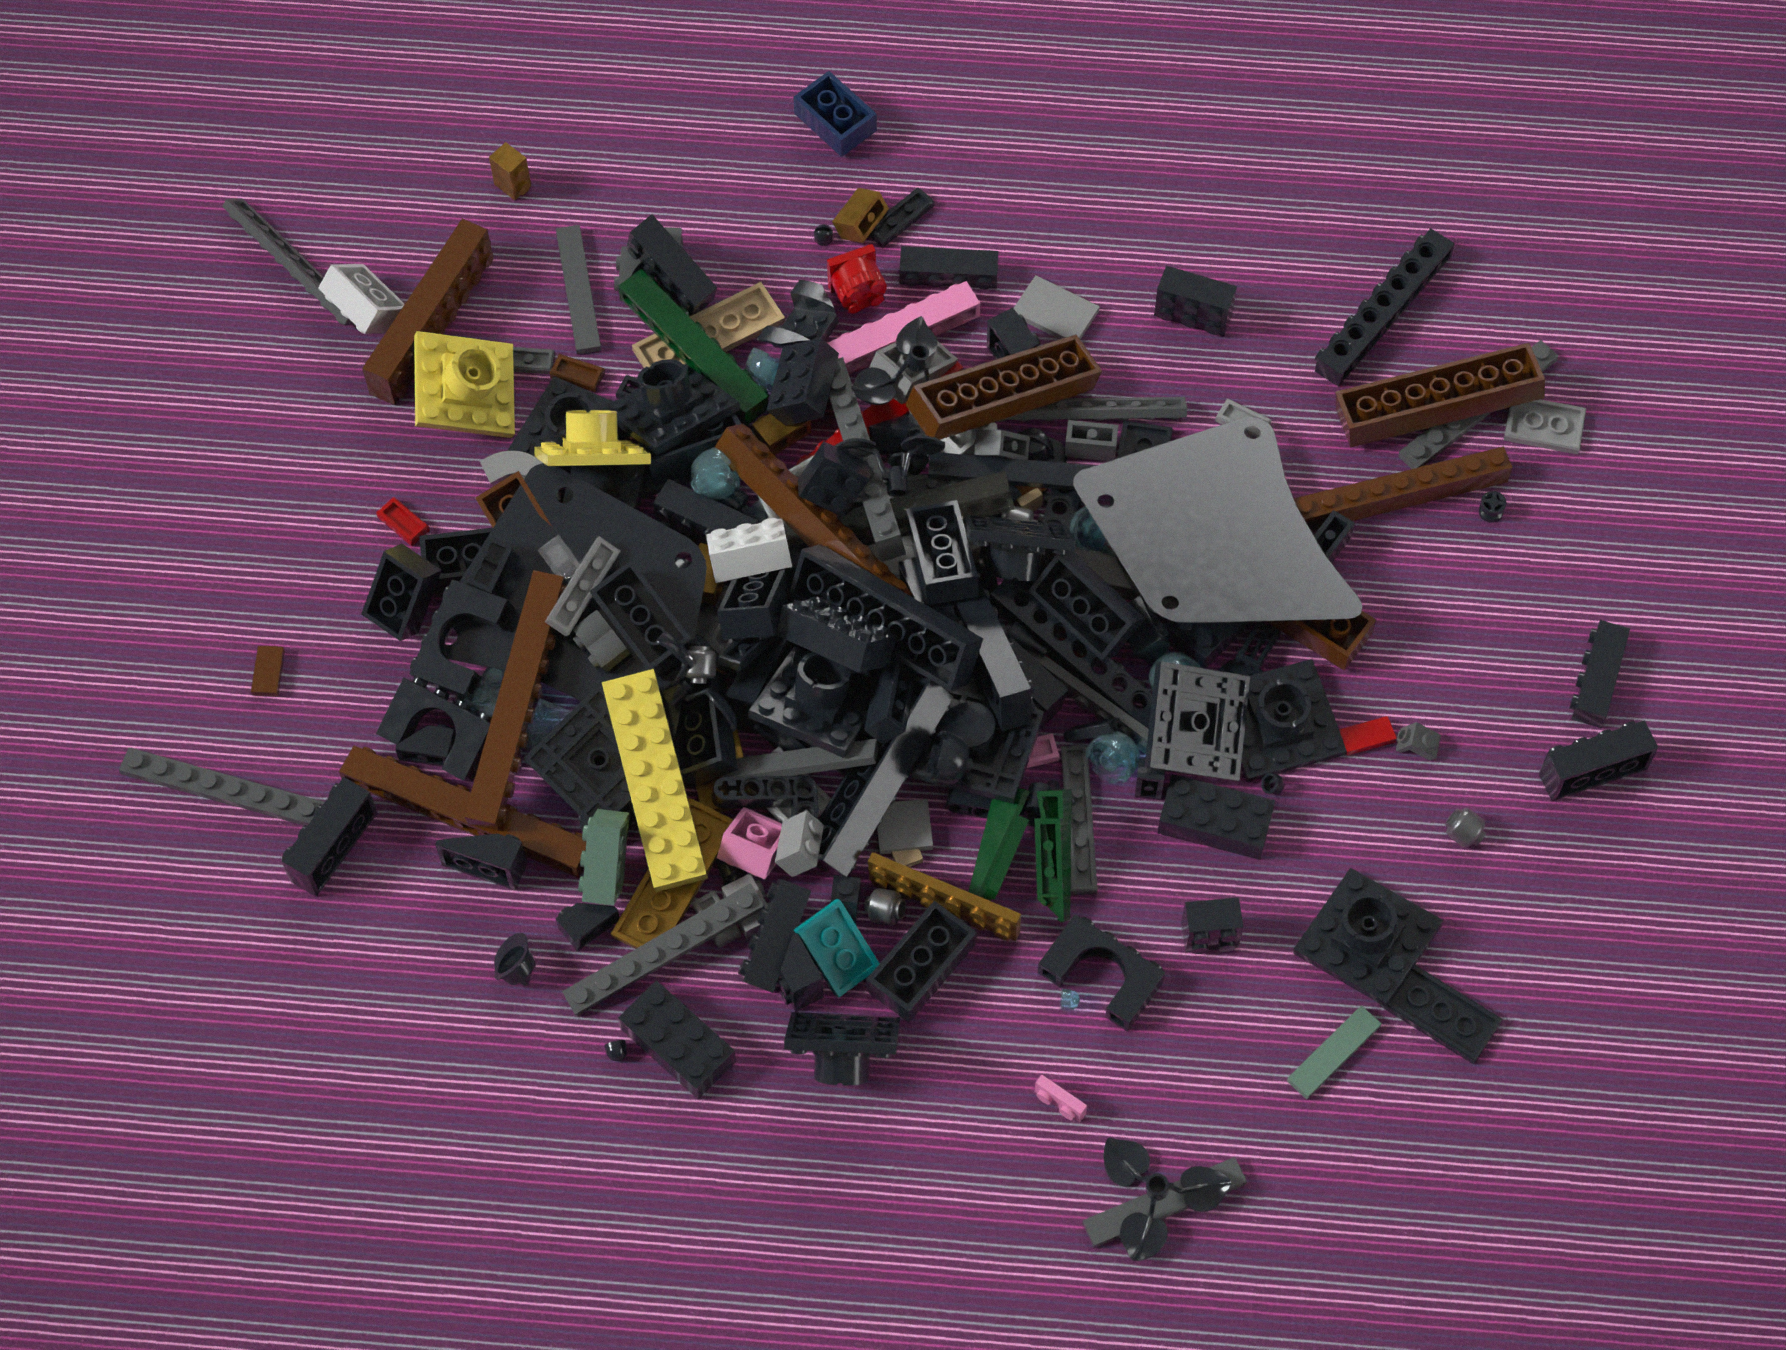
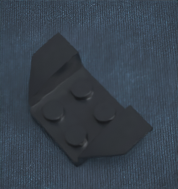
M799 280L790 292L794 310L782 327L767 325L757 338L758 341L771 343L774 348H783L822 338L826 342L839 322L834 306L823 286L815 282Z

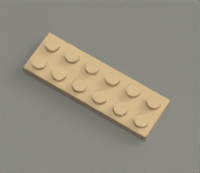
M762 282L690 316L694 322H699L710 338L714 337L719 342L724 352L758 337L767 325L778 327L785 322L784 315ZM656 334L632 345L633 352L644 368L646 366L650 367L654 362L667 359L677 360L685 364Z

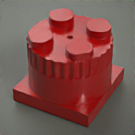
M873 244L827 260L828 288L831 293L836 292L842 306L848 310V313H858L861 309L870 305L878 306L885 300L884 294L886 293L887 285L876 264V250Z

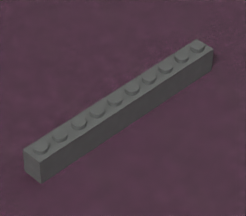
M843 357L838 358L829 398L843 441L852 438L870 440L856 396L851 390L852 383ZM873 454L868 457H858L869 463L870 479L861 491L860 496L881 562L906 555L876 457Z

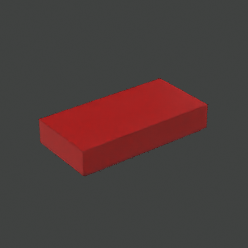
M395 497L390 499L376 512L377 518L411 547L420 540V536L426 535L430 531L429 526Z
M1388 716L1339 729L1347 750L1346 756L1395 743L1397 740Z

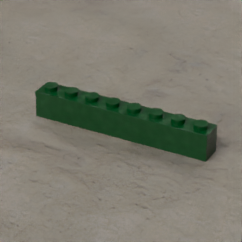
M641 269L618 285L620 299L685 364L739 401L741 410L737 411L736 415L746 426L767 411L769 403L767 390L762 385L758 386L753 381L751 374L746 369L742 370L737 365L735 358L730 353L726 354L721 349L719 342L714 337L710 338L699 322H694L683 306L679 307L674 302L672 295L667 290L663 291L652 275H647Z

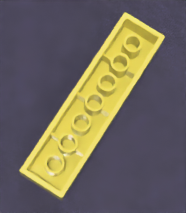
M654 669L602 682L655 891L659 892L708 879Z

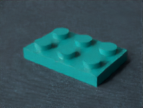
M835 899L794 929L835 997L845 994L868 977L880 964L839 899Z

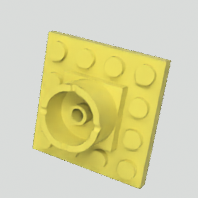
M417 331L414 335L415 426L512 438L515 435L513 344Z
M586 410L567 411L566 438H563V446L556 444V442H541V447H534L535 457L547 466L651 464V454L644 451L643 447H639V445L632 443V441L617 440L616 411L590 410L589 413Z

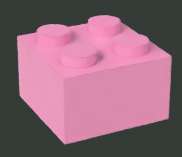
M743 807L724 832L717 859L745 870L754 876L766 879L776 865L775 858L782 823Z

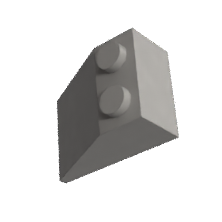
M938 341L936 352L927 360V364L930 366V380L940 378L958 361ZM895 342L876 351L870 367L884 370L890 380L901 368L903 362L906 361L907 356L898 351ZM906 368L897 381L891 384L896 390L894 399L900 404L906 403L913 386L925 382L924 371L913 372Z

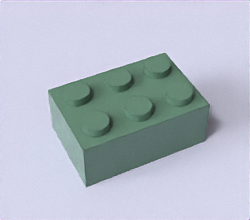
M597 809L594 816L589 817L588 825H584L582 840L587 842L586 851H582L580 865L585 868L584 876L580 877L578 891L583 892L582 902L614 906L624 886L629 813Z

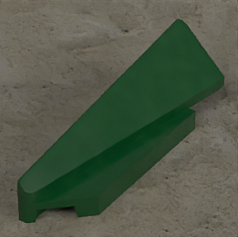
M1019 788L1014 804L992 799L968 892L989 901L995 899L1029 822L1028 819L1019 816L1030 791Z
M1072 790L1037 791L1041 818L1035 819L1037 899L1058 917L1057 920L1059 922H1066L1070 920Z

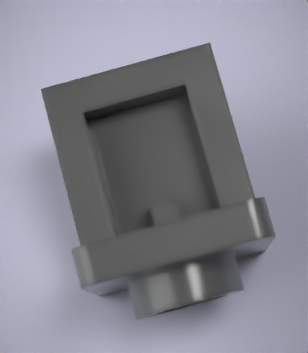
M1415 722L1400 729L1397 735L1396 751L1402 753L1411 750L1430 761L1437 756L1441 735Z

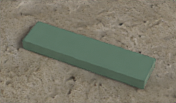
M1361 1005L1287 1078V1082L1304 1098L1308 1099L1381 1027L1382 1023Z

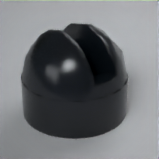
M821 224L816 227L814 240L818 245L826 246L833 241V231L829 225Z
M1267 773L1261 782L1262 790L1266 794L1271 795L1280 794L1285 786L1283 778L1274 773Z
M617 1040L604 1045L606 1055L611 1060L621 1061L625 1058L627 1054L626 1040Z

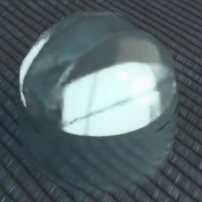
M1061 989L1060 1010H1074L1080 1002L1078 993L1071 989Z

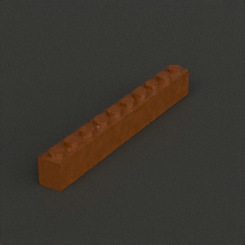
M739 424L725 429L713 451L809 547L822 544L912 597L913 593L906 587V584L898 579L889 570L888 566L881 562L872 553L871 549L864 545L854 535V532L837 518L835 513L799 497V478L786 468L783 461L777 459L769 451L767 445L760 442L752 434L750 428Z
M1503 446L1293 499L1309 529L1315 531L1321 527L1333 510L1349 520L1355 521L1507 483L1513 467Z
M533 570L464 816L470 825L499 831L501 823L505 824L507 820L508 808H506L508 798H512L514 794L515 783H513L515 773H519L521 769L522 748L525 749L528 744L529 733L526 732L529 723L532 724L536 714V709L533 708L536 699L540 698L542 693L541 678L543 674H547L549 668L547 656L549 650L554 649L556 642L555 629L548 625L545 620L567 587L564 576Z
M353 745L339 770L341 779L343 777L368 790L370 794L471 835H513L522 842L526 857L579 878L584 867H581L580 861L582 851H586L587 841L582 840L583 834L567 832L559 824L545 823L534 814L528 813L525 815L518 812L515 807L506 804V808H508L507 820L505 824L501 823L499 831L470 825L464 818L471 794L468 788L462 785H451L437 775L432 777L426 775L415 766H404L393 757L386 756L384 758L379 756L368 747L359 748Z

